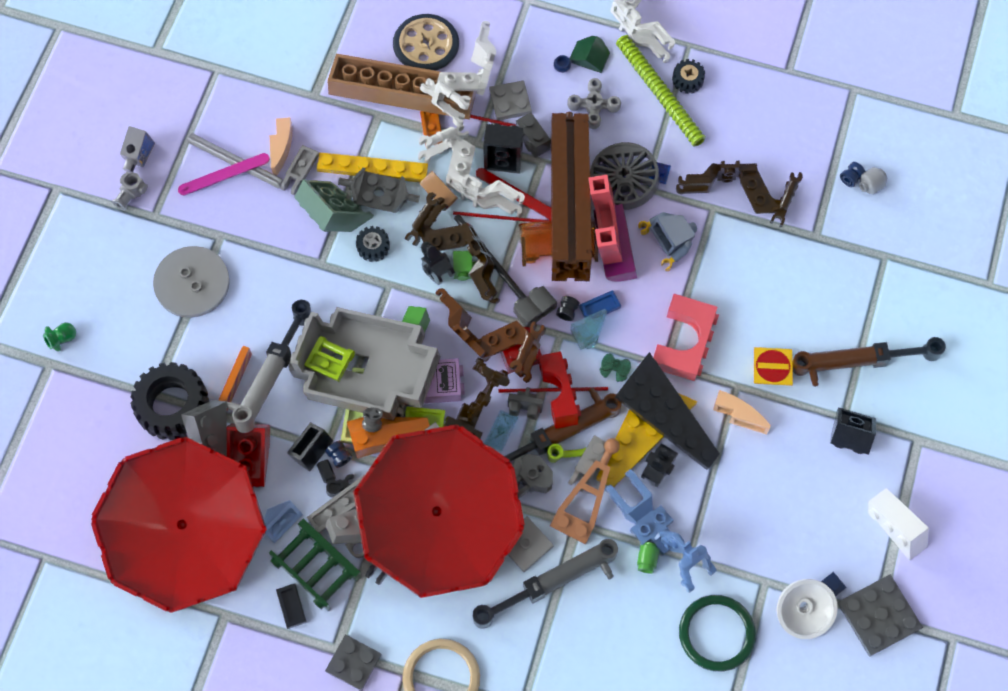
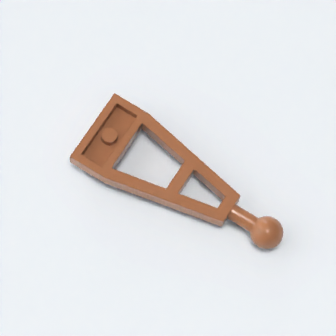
M610 438L605 442V452L600 462L596 460L558 508L550 524V527L585 545L595 526L610 471V467L607 464L612 454L617 453L620 449V443L614 438ZM597 468L604 471L599 490L585 484ZM581 489L597 496L589 523L565 512V509Z

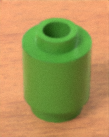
M645 542L644 545H640L637 559L638 571L648 574L654 573V569L657 568L660 552L656 544Z

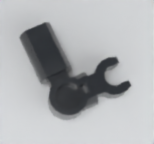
M328 459L317 463L323 483H327L326 493L329 497L333 498L351 485L348 481L354 479V474L347 475L344 480L339 479L336 481V476Z

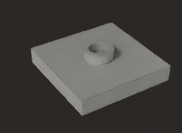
M528 516L524 518L523 534L511 552L507 554L523 572L528 570L554 547L552 542Z

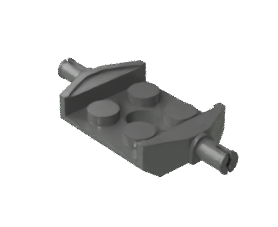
M362 168L353 179L348 180L340 177L338 185L349 187L354 204L397 213L404 203H407V200L419 203L420 195L407 192L403 176H401V179L366 172L365 168ZM376 190H382L384 192V195L379 197L376 196L374 192Z

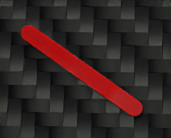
M484 168L476 170V177L489 185L500 180L518 192L523 193L525 196L523 205L551 220V207Z

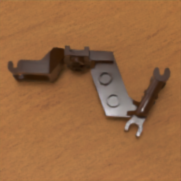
M440 288L435 292L437 296H440V301L449 308V327L485 362L491 356L508 348L522 345L518 350L519 353L516 360L511 362L509 367L512 370L516 369L515 373L520 378L524 376L523 381L525 383L531 380V369L537 360L536 356L540 348L539 341L546 331L544 325H541L539 331H535L537 324L532 322L529 333L518 321H514L478 339L468 329L472 317L445 289Z

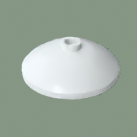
M801 579L791 583L784 589L778 599L776 612L780 625L788 634L799 639H813L830 629L836 619L838 606L834 593L826 584L815 579ZM802 602H806L804 607H800Z

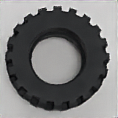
M164 362L160 363L157 368H154V366L148 368L149 372L147 374L143 372L139 376L141 380L139 382L136 381L133 385L135 391H131L130 397L133 401L130 404L134 411V416L142 428L147 430L153 437L157 435L162 440H165L166 437L169 440H175L177 436L181 438L187 437L181 414L209 402L208 392L203 381L193 369H188L187 365L184 364L178 366L176 362H170L169 365H166ZM168 388L186 390L188 394L187 401L178 412L171 415L155 413L153 404L156 397L162 391Z

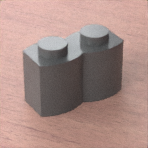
M544 286L535 287L529 292V296L521 297L514 303L513 312L526 327H530L532 322L537 323L557 308V301Z

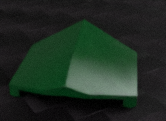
M592 35L576 42L569 59L575 65L602 73L610 51L601 38Z

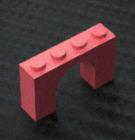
M608 175L590 177V193L598 223V229H595L597 247L603 264L622 262L614 196Z
M673 294L667 318L693 327L698 335V343L688 350H676L657 344L653 358L663 372L695 381L697 375L701 376L704 366L700 364L701 359H706L709 348L705 346L707 341L711 342L714 331L711 330L712 324L716 325L719 314H716L717 306Z

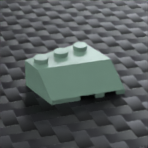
M303 179L294 197L299 202V205L306 210L309 217L324 232H352L374 216L370 211L364 212L360 209L361 205L354 204L352 200L346 198L347 193L331 181Z

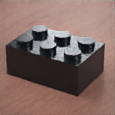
M498 123L486 124L483 142L484 169L520 174L523 156V128L516 125L503 126Z

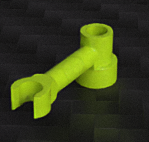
M552 444L548 448L547 458L549 462L556 463L561 458L581 457L586 447L583 449L563 450L561 445Z

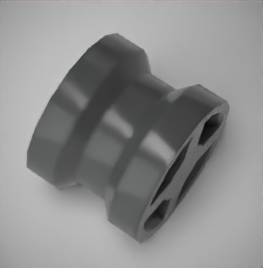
M371 407L363 411V429L369 432L379 431L382 428L381 419L383 412L378 408Z

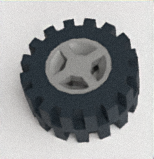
M370 226V229L365 227L364 231L361 230L359 232V235L356 237V248L359 256L363 257L364 260L369 259V262H373V260L378 262L379 258L382 260L384 255L387 256L388 250H390V241L384 229L380 230L378 226L376 228Z

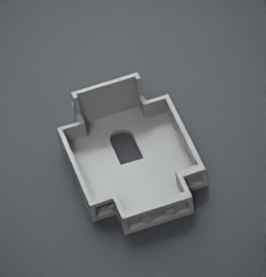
M336 307L335 312L330 316V323L323 322L319 314L311 312L309 318H306L302 335L298 337L295 352L291 354L288 368L294 378L307 380L303 385V393L308 400L361 413L367 408H378L383 412L382 418L394 420L400 403L419 408L423 407L441 356L437 348L422 345L425 337L422 326ZM320 336L347 350H354L357 356L369 358L363 374L345 370L340 382L311 370L304 364ZM326 348L321 350V352L332 357L336 354Z

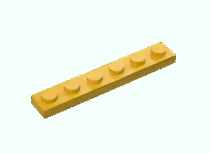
M319 152L317 172L355 176L362 168H365L366 172L401 179V176H403L405 181L421 182L428 173V163Z

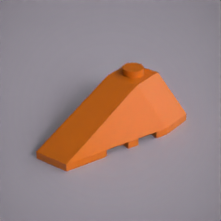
M363 417L347 421L357 459L381 452L389 439L394 435L424 431L430 426L428 418L395 417L394 420L382 418V428L377 432H369L362 427Z

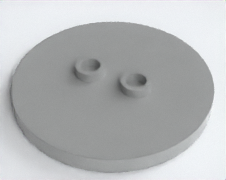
M199 246L183 247L168 254L159 263L153 278L154 292L163 308L176 316L186 318L203 316L216 309L226 297L230 284L228 269L221 257L212 250Z

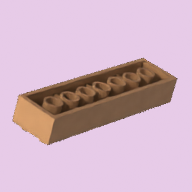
M336 53L327 80L329 95L449 116L432 104V96L420 90L421 84H425L428 78L437 84L440 71ZM455 91L461 96H469L471 98L467 110L461 109L456 102L447 98V96L444 97V102L450 104L458 112L465 115L464 119L470 120L477 91Z

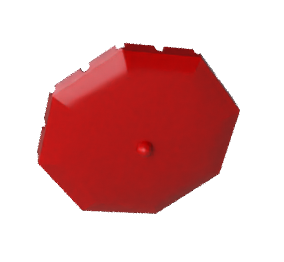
M459 425L392 436L353 491L365 560L420 598L487 585L491 582L505 561V557L511 552L523 534L525 525L521 502L517 494L519 491L515 469L512 463L509 462L510 460L491 446L485 445L481 439Z
M188 437L178 438L160 444L155 448L125 456L121 462H118L107 484L106 491L102 493L91 514L93 533L97 545L101 549L103 565L107 578L111 583L170 613L236 591L267 531L247 466Z

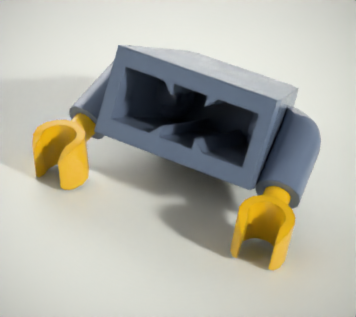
M666 212L649 219V222L640 221L638 224V229L646 227L640 231L641 235L648 234L650 227L667 257L671 255L670 259L665 258L661 262V266L664 263L670 264L665 269V272L672 269L673 262H678L688 253L697 232V225L694 222L688 223L683 215H673Z

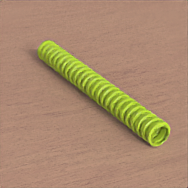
M629 35L621 36L617 40L616 46L619 47V50L622 51V54L625 55V58L628 59V62L631 63L637 74L641 76V79L644 80V83L647 84V87L650 88V91L653 92L659 103L663 105V108L666 109V112L669 113L675 124L679 126L678 128L682 130L688 141L692 142L691 145L695 147L702 144L706 136L702 134L703 132L699 130V127L696 126L690 115L686 113L687 111L683 109V106L680 105L674 94L670 92L671 90L667 88V85L664 84V81L661 80V77L658 76L652 65L648 63V60L645 59V56L642 55V52L639 51V48L636 47Z

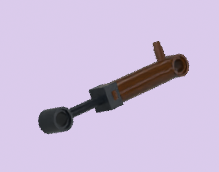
M932 337L923 347L889 350L887 342L874 343L870 347L814 353L800 351L795 354L792 361L793 373L803 376L809 372L812 385L816 387L819 385L817 371L872 365L873 368L887 367L893 357L920 354L928 361H937L944 353L946 344L941 338ZM930 347L936 348L938 352L933 351ZM797 361H803L806 366L799 365Z
M590 388L589 393L595 404L581 410V416H578V425L555 429L553 424L545 429L540 428L530 433L531 443L505 455V457L511 462L536 449L540 456L546 453L552 444H559L608 418L618 416L622 403L614 398L616 395L614 393L607 394L604 399H601L594 388ZM614 403L617 407L612 409L607 404Z

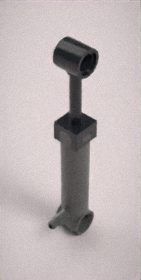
M604 539L595 547L537 577L535 575L524 581V591L492 608L487 605H478L473 610L472 615L475 626L480 629L488 628L493 622L494 615L528 597L533 604L545 598V595L598 567H601L609 580L612 579L614 575L608 563L614 561L617 556V543L612 539ZM605 547H609L612 549L613 553L610 555H606L603 553L602 549ZM479 613H486L488 619L485 621L478 620L477 616Z

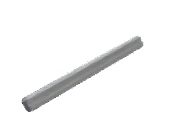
M191 133L187 138L188 143L231 165L245 160L194 133ZM261 167L246 172L276 188H280L283 182L282 178Z

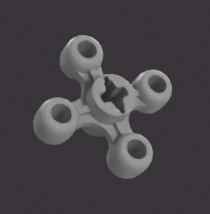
M592 78L588 82L589 94L587 98H580V96L575 94L571 95L567 100V106L571 111L586 108V111L589 113V128L597 129L601 123L599 115L601 110L608 109L612 113L618 112L621 108V100L617 96L603 99L599 93L602 88L601 81L598 78Z

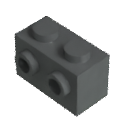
M531 112L516 120V126L523 128L524 145L534 158L550 150L551 139Z

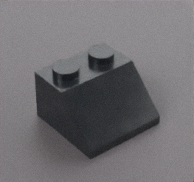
M838 407L831 432L830 444L840 449H850L857 454L864 453L869 455L876 436V418Z

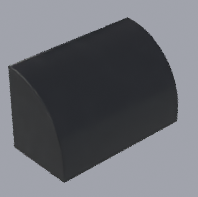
M310 422L287 454L303 468L311 471L326 449L332 444L333 439L323 428Z

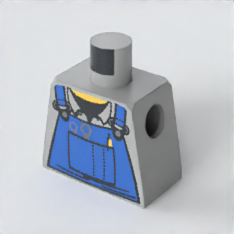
M131 126L128 127L120 151V155L125 160L124 171L130 173L134 172L136 165L140 167L145 166L155 145V142L146 131Z

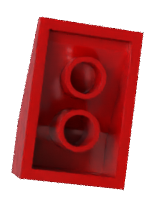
M235 423L229 424L227 426V457L247 466L253 486L265 487L270 448V425L255 424V427L250 432L241 433L236 429Z

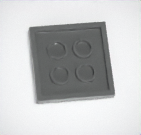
M891 574L837 603L869 657L923 628Z

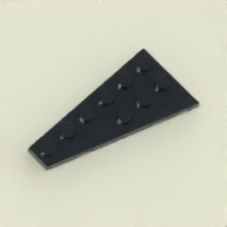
M649 352L614 398L704 469L708 470L720 453Z

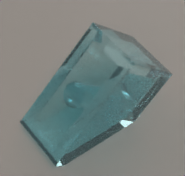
M606 309L571 324L570 331L580 350L584 348L590 349L598 343L606 320Z

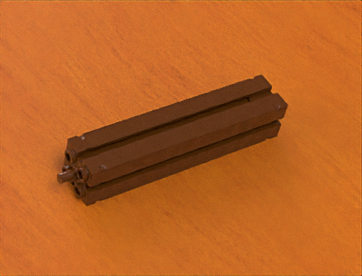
M569 111L566 113H552L551 117L552 281H567V278H574V281L590 282L592 246L589 185V114L574 113L573 116V113Z

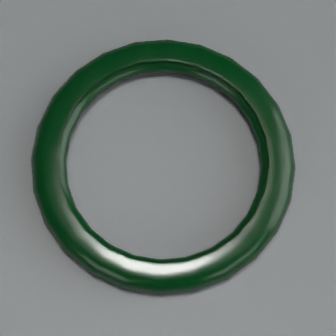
M708 595L695 600L684 611L679 624V639L686 655L695 664L710 671L724 672L735 669L749 658L755 646L756 628L750 613L740 602L724 595ZM705 606H727L734 610L744 623L746 629L744 646L736 656L729 660L712 661L706 659L691 644L689 637L690 622L693 616Z

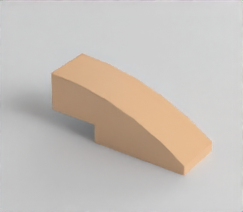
M290 117L276 118L277 135H269L272 173L276 176L283 168L291 148L293 126Z
M719 390L713 407L714 411L730 415L729 423L767 435L771 425L757 410L736 396Z

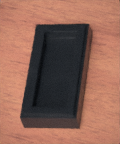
M296 584L276 589L287 629L307 623Z

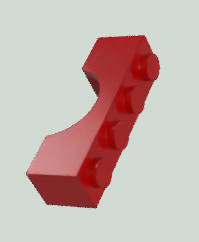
M561 351L538 355L539 369L543 382L551 383L561 391L560 395L551 401V415L555 429L578 425V416H581L579 404H575V400H577L576 391L571 389L570 386L573 383L571 374H567L566 371L568 370L567 359H563Z

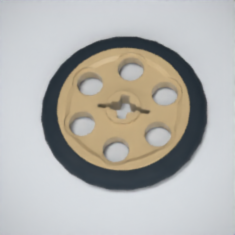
M419 14L406 19L400 24L393 37V50L396 57L402 64L434 71L440 70L455 58L459 49V36L454 26L445 18L434 14ZM432 25L433 29L427 31L424 29V26ZM409 31H415L417 33L413 37L407 35ZM445 34L447 35V38L444 40L438 39V35ZM423 37L427 42H429V49L428 46L425 43H423ZM407 46H413L415 48L412 52H407L405 50ZM437 49H443L445 53L442 55H438L435 53V51ZM427 55L429 58L426 61H421L419 57Z

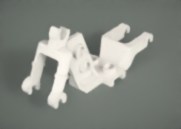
M614 0L610 12L620 22L619 30H625L637 46L650 48L657 58L664 57L663 63H667L670 59V54L659 41L663 45L669 44L668 49L670 50L673 49L675 40L658 21L640 23L642 17L635 9L642 0Z
M489 21L481 22L480 32L475 40L471 61L483 67V69L479 68L478 73L440 72L437 84L428 78L426 83H422L420 87L421 91L432 96V104L453 118V123L456 126L463 125L465 115L452 108L443 99L447 96V98L456 102L461 109L467 110L471 98L469 96H461L455 91H477L476 94L484 95L496 55L495 46L488 40L489 26L491 24Z
M464 125L457 126L456 128L449 127L441 132H436V134L430 137L424 135L419 139L420 146L426 143L425 148L427 150H422L418 154V160L425 157L424 163H429L431 157L442 154L444 151L452 148L453 153L446 177V185L461 193L462 200L465 198L473 201L475 208L478 205L483 209L499 207L509 214L517 211V217L521 216V206L513 202L519 198V204H522L525 198L523 193L518 192L500 180L482 188L483 183L478 178L470 176L476 147L463 140L469 136V131L460 132L464 130Z

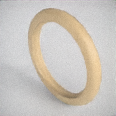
M440 638L429 640L418 646L406 660L402 676L404 691H415L413 685L415 665L423 655L436 649H448L459 654L466 661L470 672V684L467 691H478L481 676L479 665L470 650L459 642Z

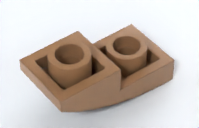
M433 171L419 183L428 194L431 192L436 194L433 199L444 198L445 201L442 204H447L448 208L458 199Z

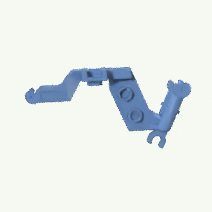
M631 469L628 470L625 475L630 478V482L643 497L640 503L634 507L628 506L611 485L607 486L605 491L610 494L611 499L620 508L625 519L636 524L630 529V532L637 537L641 545L651 541L657 545L656 547L660 549L662 555L668 551L683 554V558L679 562L680 576L683 578L680 583L686 587L688 593L692 592L695 586L692 583L689 570L702 560V566L708 570L710 576L717 572L713 563L710 562L711 557L707 552V548L703 545L694 548L689 541L685 544L684 539L679 533L671 532L667 527L674 520L661 505L653 511L652 493Z

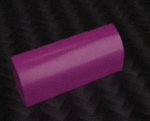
M622 204L615 205L622 262L603 264L606 279L614 282L637 278L625 211ZM593 210V212H594V218H595V223H596V229H598L596 211Z

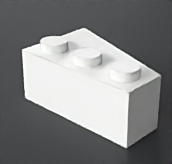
M887 488L868 501V513L871 518L878 522L909 561L928 548L929 527Z

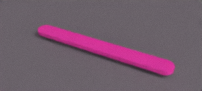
M266 153L256 155L184 183L178 187V192L183 196L265 165L269 162L270 157Z

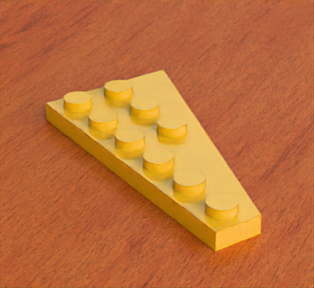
M678 393L689 410L697 404L698 401ZM630 409L615 438L620 443V449L617 453L612 454L607 464L610 467L606 485H611L613 488L626 476L625 473L639 463L664 438L663 435ZM601 469L596 477V480L601 482L604 472Z

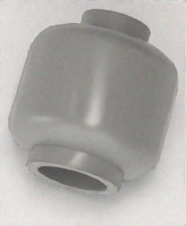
M872 167L861 175L859 187L863 192L873 195L886 186L887 175L882 169Z

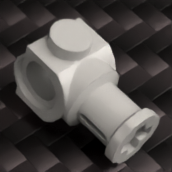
M126 172L120 178V184H122L119 188L120 193L116 199L112 200V203L120 210L126 211L130 200L144 194L147 191L148 185L144 183L137 173Z

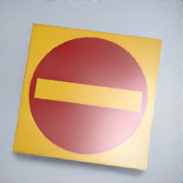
M754 347V384L793 386L792 349Z

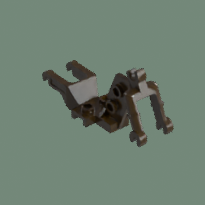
M738 160L735 164H725V161H721L720 164L712 163L703 174H687L685 181L682 180V176L678 178L679 184L676 185V192L678 194L709 193L716 178L717 181L729 183L736 180V177H739L740 184L756 214L775 213L770 223L773 224L774 220L778 218L781 220L779 227H783L786 212L793 196H795L798 184L802 181L803 174L799 172L796 178L793 172L790 173L789 181L785 184L784 194L780 200L771 197L757 169V163L740 164V160Z
M433 192L429 193L426 196V204L419 211V215L412 224L413 229L407 233L405 240L409 241L414 236L415 240L412 245L417 246L421 238L423 242H430L439 251L469 245L467 247L469 253L473 257L478 258L469 272L470 277L482 299L493 304L499 303V298L494 299L498 292L491 281L495 264L492 256L488 254L484 247L486 245L480 240L473 226L467 222L458 226L432 229L431 226L437 221L436 219L441 211L447 210L448 205L442 204L445 201L444 198L439 197L433 200L436 194Z
M478 357L472 369L485 377L487 386L482 392H479L476 400L471 402L470 405L462 404L456 419L447 416L444 426H463L481 439L483 432L475 429L482 409L484 406H488L493 387H498L499 385L506 387L509 385L510 380L507 371L503 369L500 372L487 367L484 360Z

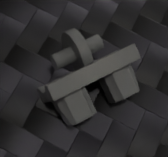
M526 387L525 392L518 391V394L509 393L507 406L509 407V415L517 417L520 414V409L527 410V418L537 420L539 413H542L544 399H539L537 394L530 393V387Z

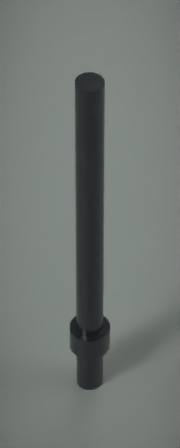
M460 214L454 217L458 225L466 223ZM484 246L488 254L492 256L495 264L494 269L518 298L527 297L487 247Z

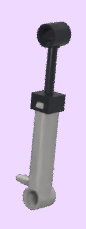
M300 299L292 304L294 320L281 344L271 342L266 351L267 357L242 403L227 402V408L233 411L232 417L236 429L241 433L253 430L255 419L283 367L287 368L291 358L289 344L298 327L304 326L306 318H309L312 312L310 303L306 300Z

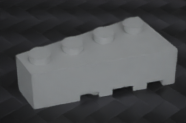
M356 509L328 518L326 528L333 544L361 541Z

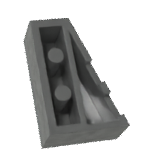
M212 400L181 414L188 438L227 456V401Z

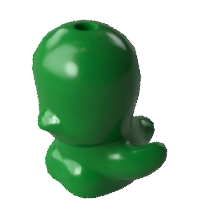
M68 322L61 323L54 330L46 326L43 339L49 349L59 352L61 351L60 344L75 339L76 329Z

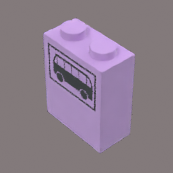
M459 358L439 360L424 404L461 401V395H465L464 383H460V377L464 376L463 365H459Z

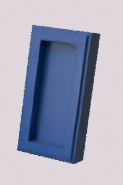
M613 290L579 305V309L587 323L621 308V304Z

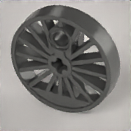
M621 142L606 147L595 157L590 169V177L608 175L612 192L616 189L614 204H622L624 210L634 209L648 202L656 193L660 182L659 168L652 153L645 147L631 142ZM645 157L649 159V160H647V161H645V162H643V163L640 164V162H641ZM612 158L615 164H613L608 159ZM617 158H622V166ZM603 162L608 167L600 166L599 164ZM652 165H653L654 168H655V169L644 170V169H646V168H648V167H650V166H652ZM595 171L606 173L594 175ZM645 176H655V178L653 180L650 178H646ZM640 183L651 185V187L647 189ZM634 186L644 194L639 197ZM623 192H630L628 195L622 194Z

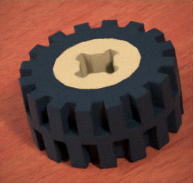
M686 59L685 62L681 60L680 64H676L672 76V83L676 89L679 88L680 92L685 91V94H688V92L692 94L695 90L699 91L702 88L705 70L703 65L700 66V62L695 63L694 59L692 61Z

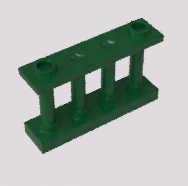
M303 518L298 523L300 534L278 556L271 550L269 552L272 558L270 562L277 569L282 567L314 598L313 603L319 609L325 608L329 611L331 608L327 601L348 579L351 580L353 578L357 582L362 577V574ZM310 538L314 542V547L291 569L284 560L305 539L308 540ZM324 551L329 556L327 558L328 561L305 582L298 574L319 552L322 553ZM339 565L343 569L342 575L321 596L317 594L312 588L333 566Z

